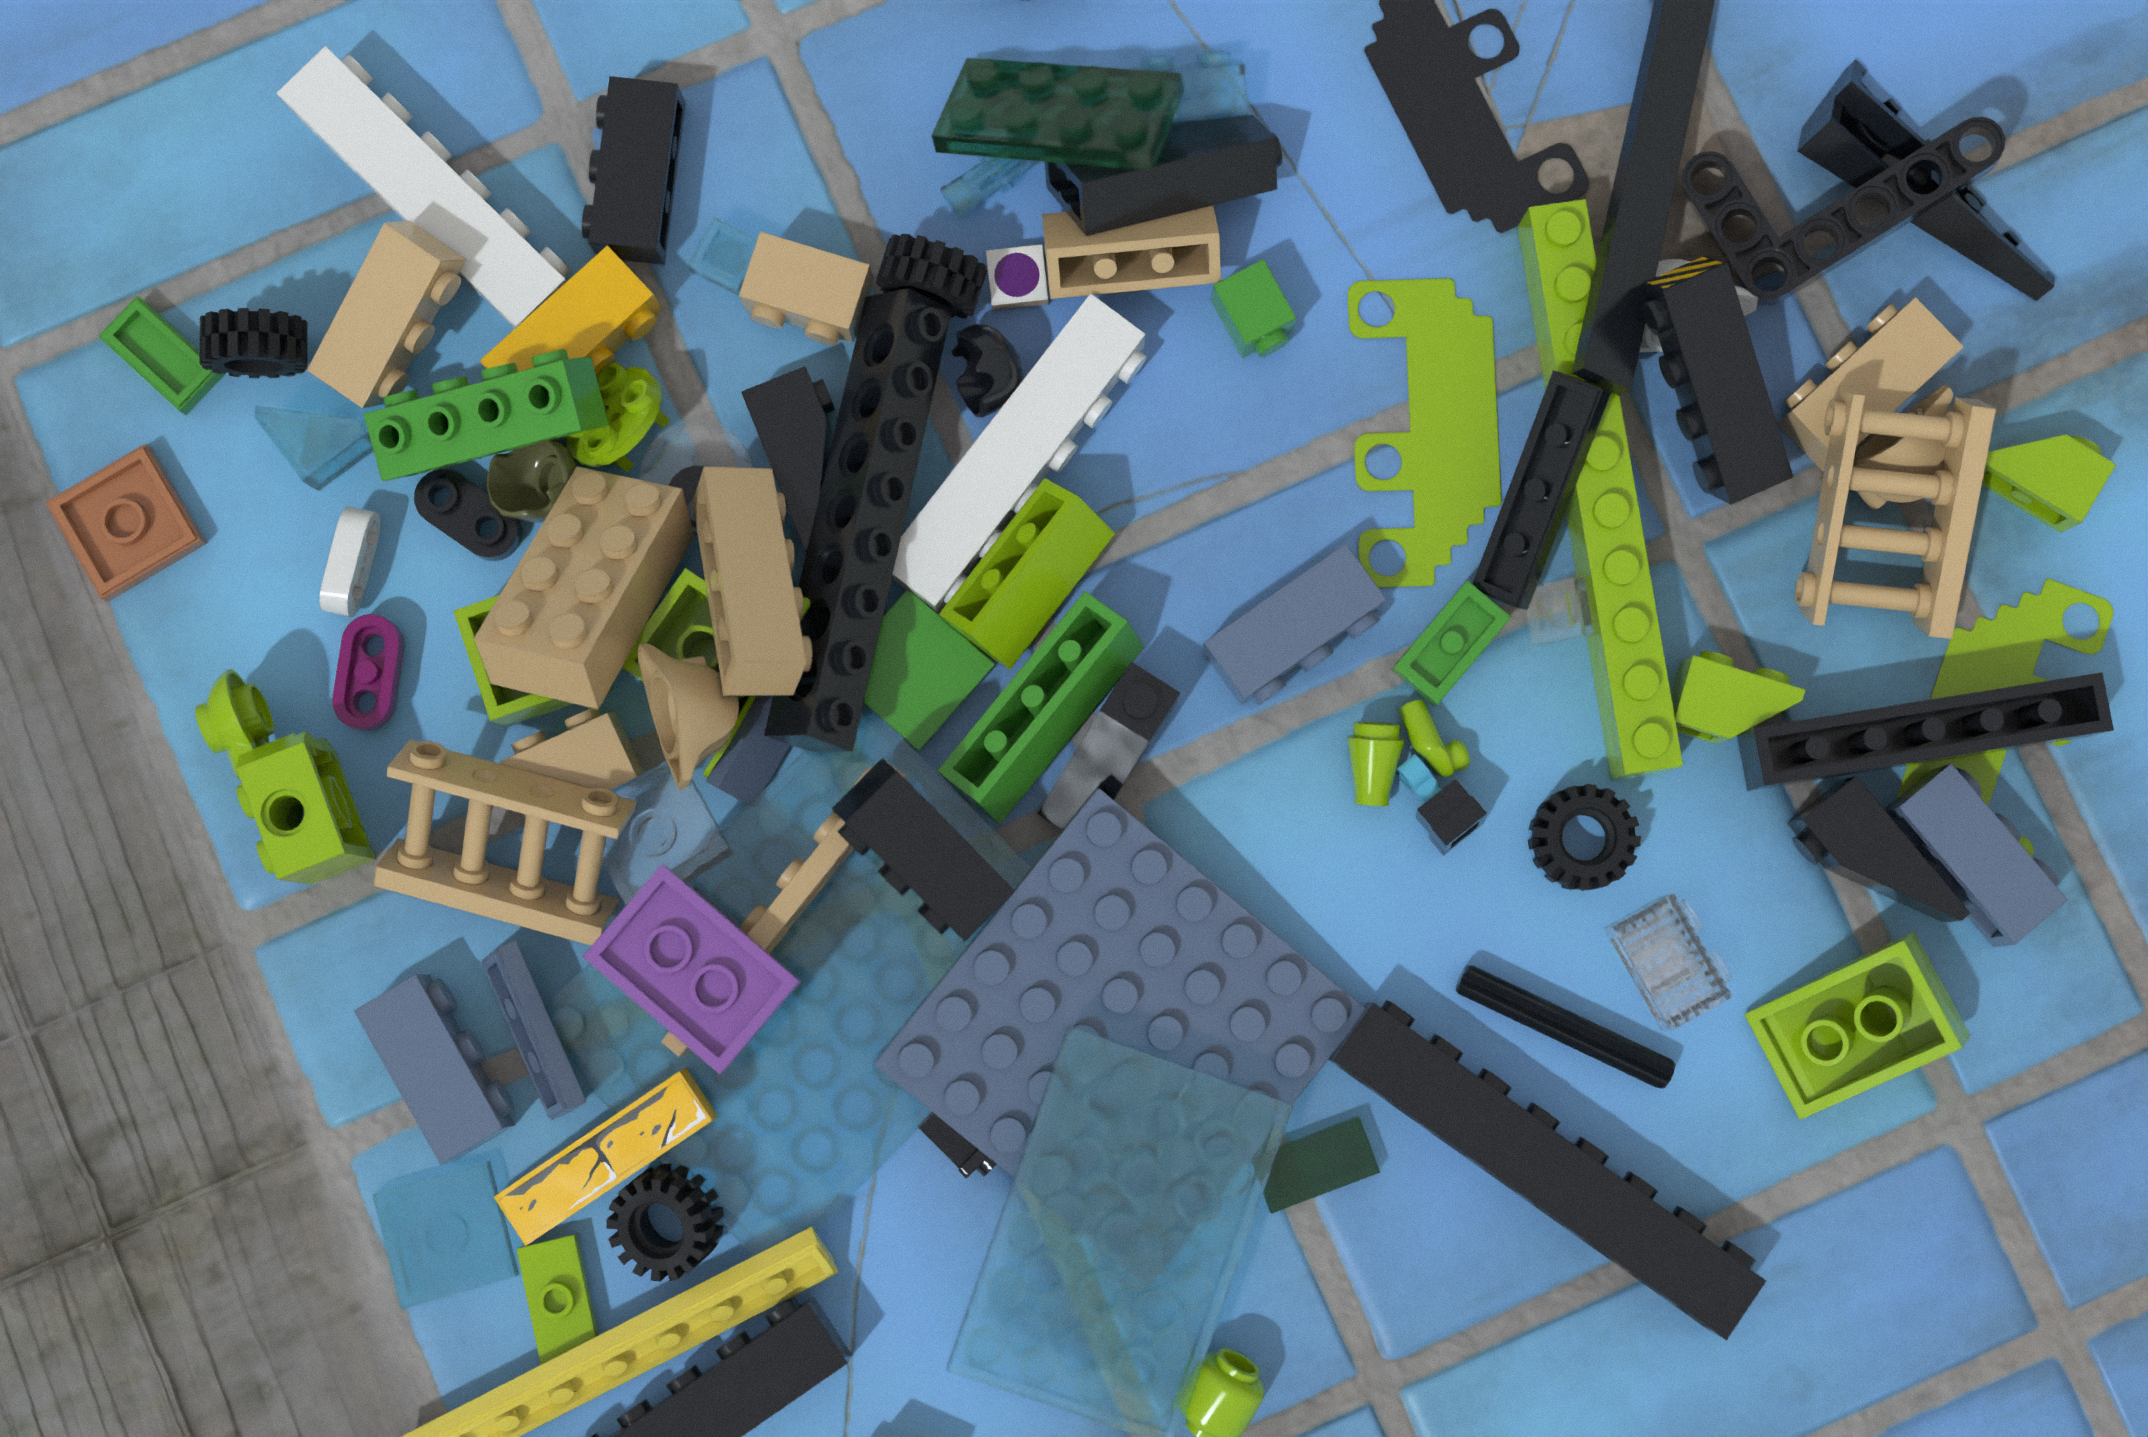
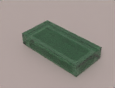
M1359 1116L1252 1155L1249 1158L1270 1214L1380 1173Z

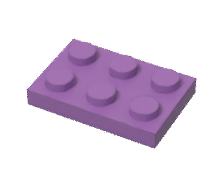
M664 864L660 865L583 955L585 960L719 1075L726 1072L802 982Z

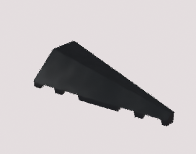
M1856 60L1843 71L1802 127L1797 152L1853 187L1858 188L1931 141L1929 139L1924 140L1897 116L1902 109L1892 98L1882 103L1861 82L1867 70ZM1918 167L1907 174V184L1915 193L1929 194L1939 188L1938 175L1930 168ZM1971 185L1911 221L1915 226L2035 301L2055 287V277L2049 271H2042L2016 248L2021 240L2012 230L2001 235L1980 213L1986 201Z

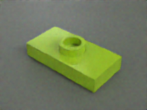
M578 1233L516 1248L540 1364L542 1365L598 1336L599 1331Z

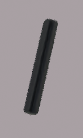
M1474 965L1466 966L1460 974L1456 985V992L1649 1085L1660 1089L1665 1088L1674 1074L1676 1063L1672 1059Z

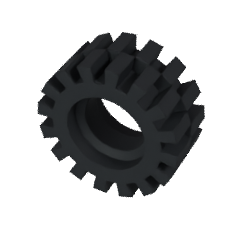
M895 234L889 238L875 283L881 287L880 290L884 293L911 288L951 309V318H954V315L959 318H967V316L972 317L988 270H986L984 263H979L978 259L973 255H964V250L957 247L952 249L946 247L945 242L936 240L934 243L929 241L927 237L919 235L915 239L910 234H901V236Z
M227 308L219 309V313L207 312L205 316L201 315L199 363L205 370H212L213 373L217 374L229 373V376L234 377L249 375V378H259V376L279 378V375L290 377L295 376V373L302 374L308 368V322L302 320V317L298 315L288 316V312L278 311L270 313V309L261 308L258 311H249V308H238V311H232Z
M1593 784L1575 785L1551 795L1546 802L1541 803L1537 808L1536 812L1538 813L1535 819L1531 820L1528 829L1532 830V839L1528 840L1529 850H1534L1536 858L1532 860L1535 866L1542 868L1547 873L1544 877L1549 881L1562 884V888L1569 890H1593L1608 886L1611 882L1621 879L1626 874V868L1634 864L1637 858L1634 855L1635 847L1640 846L1641 836H1636L1635 827L1639 826L1637 817H1631L1627 811L1631 806L1625 799L1619 801L1615 798L1616 792L1608 788L1599 789L1596 788L1597 785ZM1579 815L1595 819L1602 826L1605 833L1603 850L1597 857L1588 861L1579 860L1571 856L1565 849L1562 841V833L1566 823L1571 818Z
M671 1163L661 1164L656 1169L651 1167L618 1192L619 1195L610 1204L609 1210L614 1213L606 1219V1229L618 1230L608 1238L611 1247L623 1246L625 1251L617 1258L623 1265L631 1259L636 1261L637 1264L632 1271L636 1275L642 1277L648 1270L652 1269L650 1281L661 1282L667 1275L669 1280L673 1281L679 1279L685 1273L688 1274L718 1245L715 1241L722 1236L724 1226L716 1223L724 1217L723 1207H711V1203L719 1196L714 1188L706 1193L702 1191L700 1186L707 1179L698 1173L691 1180L687 1179L689 1167L679 1165L672 1172ZM661 1203L675 1212L683 1227L681 1240L669 1241L654 1230L648 1217V1209L651 1204Z

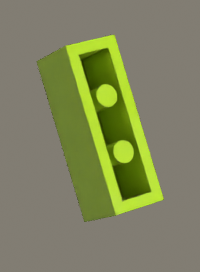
M1044 478L939 615L978 650L1010 670L1028 649L1031 642L1058 607L1061 606L1092 563L1099 557L1115 533L1079 496Z

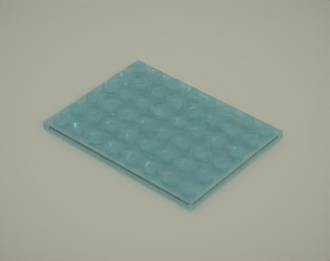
M863 704L853 752H809L804 750L678 876L683 880L688 879L697 883L734 918L743 924L745 919L759 904L768 909L782 891L776 886L780 876L797 857L803 862L809 858L819 845L813 837L824 821L834 812L831 808L854 786L861 775L871 765L874 766L881 758L903 773L909 780L908 783L1013 889L1030 870L1031 866L895 730L866 704ZM855 849L850 853L770 953L802 982L722 1075H719L693 1051L688 1056L679 1057L661 1043L669 1031L590 963L545 1006L573 1072L614 1114H617L685 1067L687 1068L718 1117L659 1156L658 1159L662 1164L671 1163V1172L679 1165L689 1167L687 1175L689 1180L698 1173L707 1179L700 1188L704 1193L714 1188L719 1197L711 1203V1207H723L724 1217L719 1222L752 1256L811 1226L817 1232L934 1114L877 1068L873 1061L990 917L966 941L951 927L941 935L917 911L924 901L911 888L901 896L877 872L885 862L872 849L863 857Z

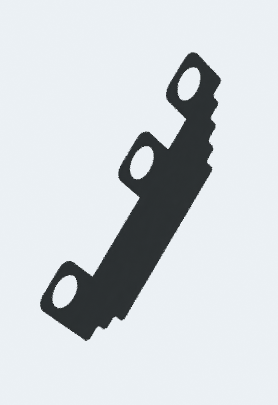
M1434 0L1379 1L1384 19L1372 25L1377 41L1367 45L1364 52L1447 213L1454 214L1465 209L1468 211L1472 221L1479 222L1488 218L1497 232L1504 233L1519 225L1529 207L1568 202L1583 195L1588 190L1589 179L1573 148L1568 144H1554L1517 162L1474 79L1514 60L1519 53V44L1500 11L1487 9L1448 28ZM1490 24L1501 31L1504 38V46L1497 56L1483 59L1474 55L1470 50L1468 37L1470 32L1478 25ZM1559 158L1566 161L1572 167L1574 180L1569 189L1562 193H1551L1540 185L1538 170L1546 160Z

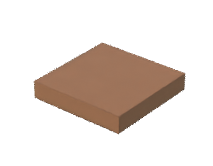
M146 444L45 502L98 595L107 602L207 544L153 449Z

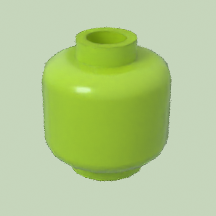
M1220 1348L1218 1352L1204 1353L1195 1361L1177 1394L1178 1407L1187 1419L1185 1425L1196 1437H1241L1265 1396L1263 1383L1258 1378L1260 1370L1256 1364L1243 1354L1228 1348Z

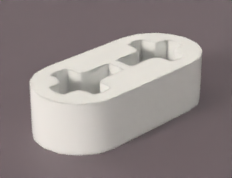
M347 506L343 510L336 527L321 584L319 602L322 611L346 617H354L357 614L364 598L379 541L381 519L378 512L353 506Z

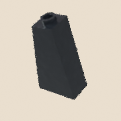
M1254 115L1061 133L1042 137L1046 187L1086 236L1277 190V167L1282 164V149L1277 136L1271 133Z

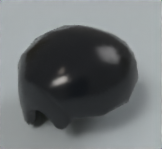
M974 324L956 333L958 345L951 352L954 357H964L967 361V369L956 381L958 391L974 416L983 418L1002 408L1022 382L1023 372L1016 349L998 329L989 325Z

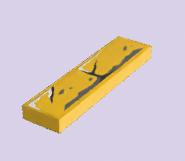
M685 1067L495 1195L494 1199L524 1245L527 1246L712 1122L718 1115Z

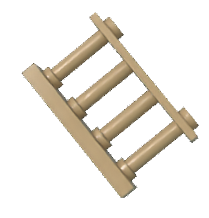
M1839 385L1837 400L1829 402L1825 413L1824 430L1825 434L1830 436L1807 572H1800L1795 586V603L1797 606H1801L1800 612L1813 625L1825 626L1828 603L1908 611L1910 616L1914 618L1913 623L1929 637L1952 639L1996 408L1979 399L1955 397L1953 412H1948L1945 417L1863 409L1864 394L1850 386ZM1868 433L1941 441L1942 446L1946 447L1942 470H1937L1934 475L1853 467L1858 434ZM1848 490L1930 498L1931 503L1935 505L1932 526L1926 527L1923 532L1843 524ZM1838 547L1920 555L1921 561L1925 562L1921 584L1916 583L1910 589L1833 581Z
M410 739L388 765L387 777L412 783L406 838L405 840L397 838L377 864L374 886L591 946L617 917L620 899L598 892L606 837L618 839L635 811L636 801L619 797L613 791L605 788H587L447 750L443 745L432 741L418 742ZM436 790L469 799L462 855L436 849L429 845ZM493 806L526 814L518 871L494 865L485 860ZM549 821L583 830L574 886L549 880L541 875Z

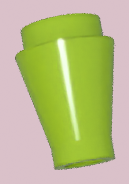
M1353 722V735L1347 736L1355 788V804L1389 806L1390 791L1405 739L1399 738V724Z

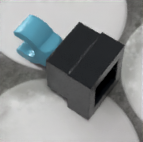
M1416 754L1397 768L1399 772L1396 775L1419 801L1424 803L1417 809L1416 819L1429 833V839L1443 856L1484 824L1487 812L1473 796L1467 793L1456 779L1441 789L1437 780Z

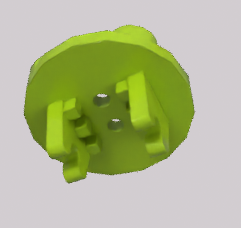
M615 362L605 366L596 376L609 425L565 436L566 448L570 450L572 457L581 465L596 468L613 463L628 473L634 466V463L625 455L644 438L654 422L664 429L671 420L659 410L662 402L661 385L655 377L646 369L634 366L624 369L619 363Z

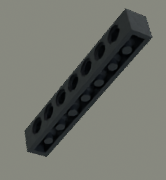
M911 288L866 296L799 582L803 597L810 600V607L802 618L800 627L802 636L810 638L812 663L810 670L802 673L794 695H773L764 733L766 737L809 752H853L952 313L951 309Z

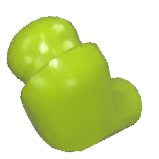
M1424 700L1411 701L1399 709V716L1414 750L1437 775L1454 777V772L1463 771L1469 767L1470 757L1464 743L1460 740H1452L1446 745L1443 744Z

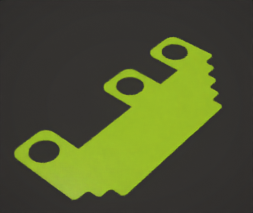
M1451 278L1358 281L1352 284L1348 290L1349 329L1352 334L1358 338L1406 337L1410 432L1366 433L1359 436L1354 444L1356 483L1365 491L1413 490L1414 528L1369 529L1363 532L1358 541L1359 562L1378 588L1432 586L1435 583V567L1451 563V547L1467 543V528L1469 525L1483 524L1485 507H1498L1501 504L1493 320L1490 316H1475L1473 314L1472 301L1469 298H1457L1455 296V282ZM1370 292L1385 293L1394 303V316L1384 326H1369L1359 316V302ZM1378 444H1388L1394 447L1401 456L1400 471L1388 480L1374 478L1365 467L1367 452ZM1382 540L1395 541L1405 551L1406 562L1403 569L1392 576L1378 574L1373 570L1369 562V553L1372 547Z
M2051 579L2045 580L2041 594L2022 593L2019 605L2016 608L2005 604L1999 606L1995 619L1989 620L1978 617L1971 631L1959 627L1954 628L1953 637L1949 641L1930 700L2049 681L2033 675L2044 639L2084 654H2095L2104 645L2113 618L2112 605L2106 599ZM2085 603L2097 612L2099 627L2092 637L2076 639L2065 631L2063 614L2072 604ZM2071 740L2053 742L2050 744L2056 746H2063L2069 743ZM2007 750L1909 765L1906 767L1896 799L1932 769L1952 763L1956 769L1961 768L1977 781L1982 790L1980 797L1989 806ZM2020 836L2018 842L2033 857L2034 848L2032 843L2027 838Z

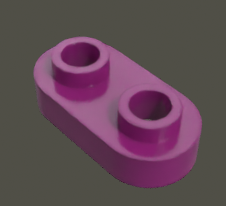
M368 614L354 619L345 628L341 639L332 705L336 716L341 722L361 731H372L384 726L393 716L396 707L405 643L400 629L393 622L382 616ZM381 636L384 640V649L380 654L371 656L368 652V643L372 638ZM372 692L376 698V704L371 711L363 713L359 708L360 698L364 694Z

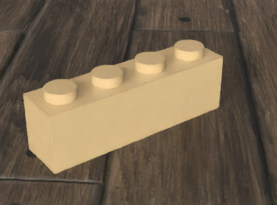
M703 467L693 499V508L723 695H794L802 673L810 670L812 645L808 636H802L800 627L803 614V595L800 587H793L792 582L794 545L791 539H785L783 532L786 516L785 496L781 492H776L772 469Z

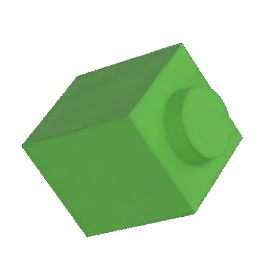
M1264 259L1213 285L1210 301L1242 358L1256 351L1259 357L1267 356L1279 350L1290 341L1287 335L1292 333L1297 318Z

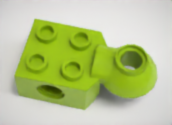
M233 669L226 670L212 685L207 702L195 707V716L200 732L208 747L215 754L226 750L235 776L238 780H241L242 784L236 787L237 798L245 815L249 819L254 818L262 838V840L257 841L256 848L265 870L269 874L275 873L277 880L312 885L375 860L376 857L338 754L329 741L323 737L316 739L305 731L298 735L293 733L269 742V735H272L275 730L274 721L260 689L254 683L246 684ZM304 811L303 821L300 823L301 813Z

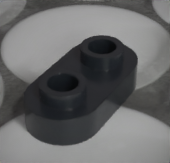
M450 469L431 471L418 482L414 492L415 507L421 517L484 560H503L516 551L522 539L520 520L502 516L490 504L487 492ZM442 488H449L451 490L450 501L443 506H436L434 503L436 492ZM488 520H496L498 524L496 534L490 538H482L480 535L482 524Z

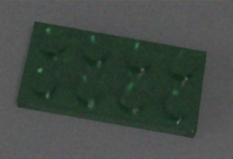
M966 58L933 130L932 140L936 153L1153 171L1184 92L1181 73Z

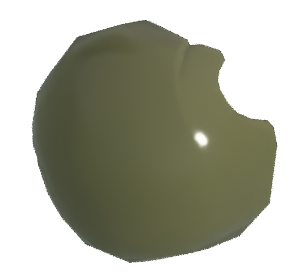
M557 439L515 449L510 453L496 454L490 462L486 481L490 504L502 516L532 523L544 522L576 469L572 453Z

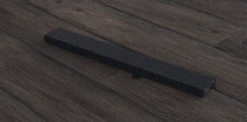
M1654 0L1571 373L1617 395L1624 394L1632 389L1646 323L1641 308L1642 303L1646 301L1641 283L1656 277L1715 0Z

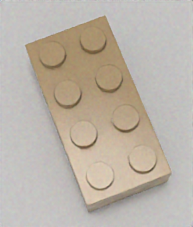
M576 467L474 637L491 684L594 709L600 708L695 536L683 489Z

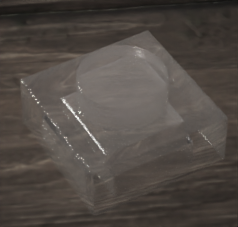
M1571 578L1537 585L1529 608L1526 610L1532 645L1594 635L1585 578Z

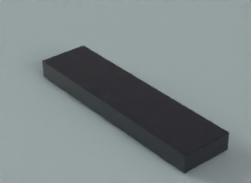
M1553 370L1472 583L1482 593L1515 608L1528 610L1612 391Z

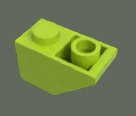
M1700 651L1699 657L1692 655L1680 662L1672 688L1671 698L1677 732L1718 744L1803 701L1806 689L1789 685L1790 676L1766 668H1756L1755 673H1750L1734 668L1735 660L1729 656L1711 651Z

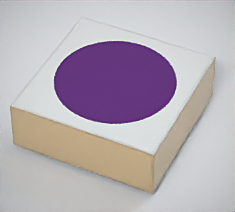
M1042 244L986 250L992 311L1048 305Z

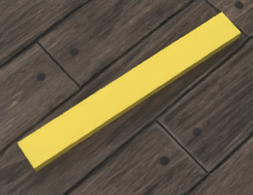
M811 1226L401 1437H520L836 1275L838 1269L834 1258Z

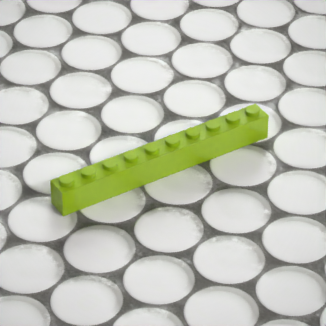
M1586 199L1529 207L1517 228L1546 391L1553 370L1584 380L1571 373L1595 270L1596 256ZM1611 392L1567 506L1566 518L1611 780L1669 772L1682 767L1683 762L1619 395Z

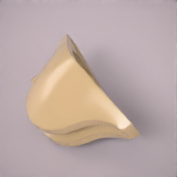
M1944 384L1905 413L1945 417L1953 398V392L1947 384ZM1876 434L1856 448L1853 467L1934 475L1937 470H1942L1946 447H1943L1941 441ZM1822 474V475L1819 477L1822 481H1823V475H1824V474ZM1857 491L1871 511L1880 508L1888 501L1905 503L1922 499L1921 497Z
M640 643L636 654L652 718L678 790H682L689 786L696 766L707 757L719 751L728 741L738 718L739 705L737 695H723L720 673L707 667L703 656L677 660L666 655L652 644Z

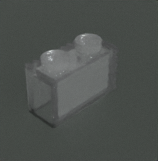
M1674 894L1662 895L1603 928L1660 1031H1672L1732 997L1730 990L1726 987V984L1732 980L1730 972L1716 951L1712 950L1708 953L1702 945L1701 939L1696 934V932L1702 930V924L1697 913L1687 900L1683 899L1678 902Z

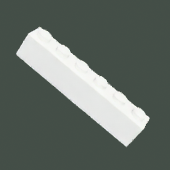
M324 46L276 94L300 120L404 221L413 222L465 257L466 261L459 275L516 328L567 282L565 277L571 270L547 246L538 253L525 240L531 234V231L508 208L499 215L486 202L492 195L491 192L468 169L459 176L446 163L452 155L429 131H426L419 137L407 125L413 117L390 93L385 94L380 99L367 86L374 79L352 56L348 54L341 61Z
M1090 293L901 536L891 580L903 589L912 591L933 611L939 614L980 559L983 558L1001 535L1014 515L1018 513L1049 470L1052 469L1059 473L1070 461L1078 448V445L1072 441L1083 426L1087 424L1093 429L1104 417L1113 402L1107 395L1121 379L1128 384L1141 369L1147 359V356L1141 352L1144 349L1146 334Z

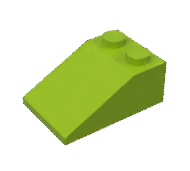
M1914 931L1860 955L1744 1014L1800 1120L1962 1049L1971 1037Z

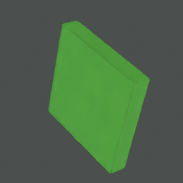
M907 589L883 616L864 704L916 750L920 751L995 664L912 591Z

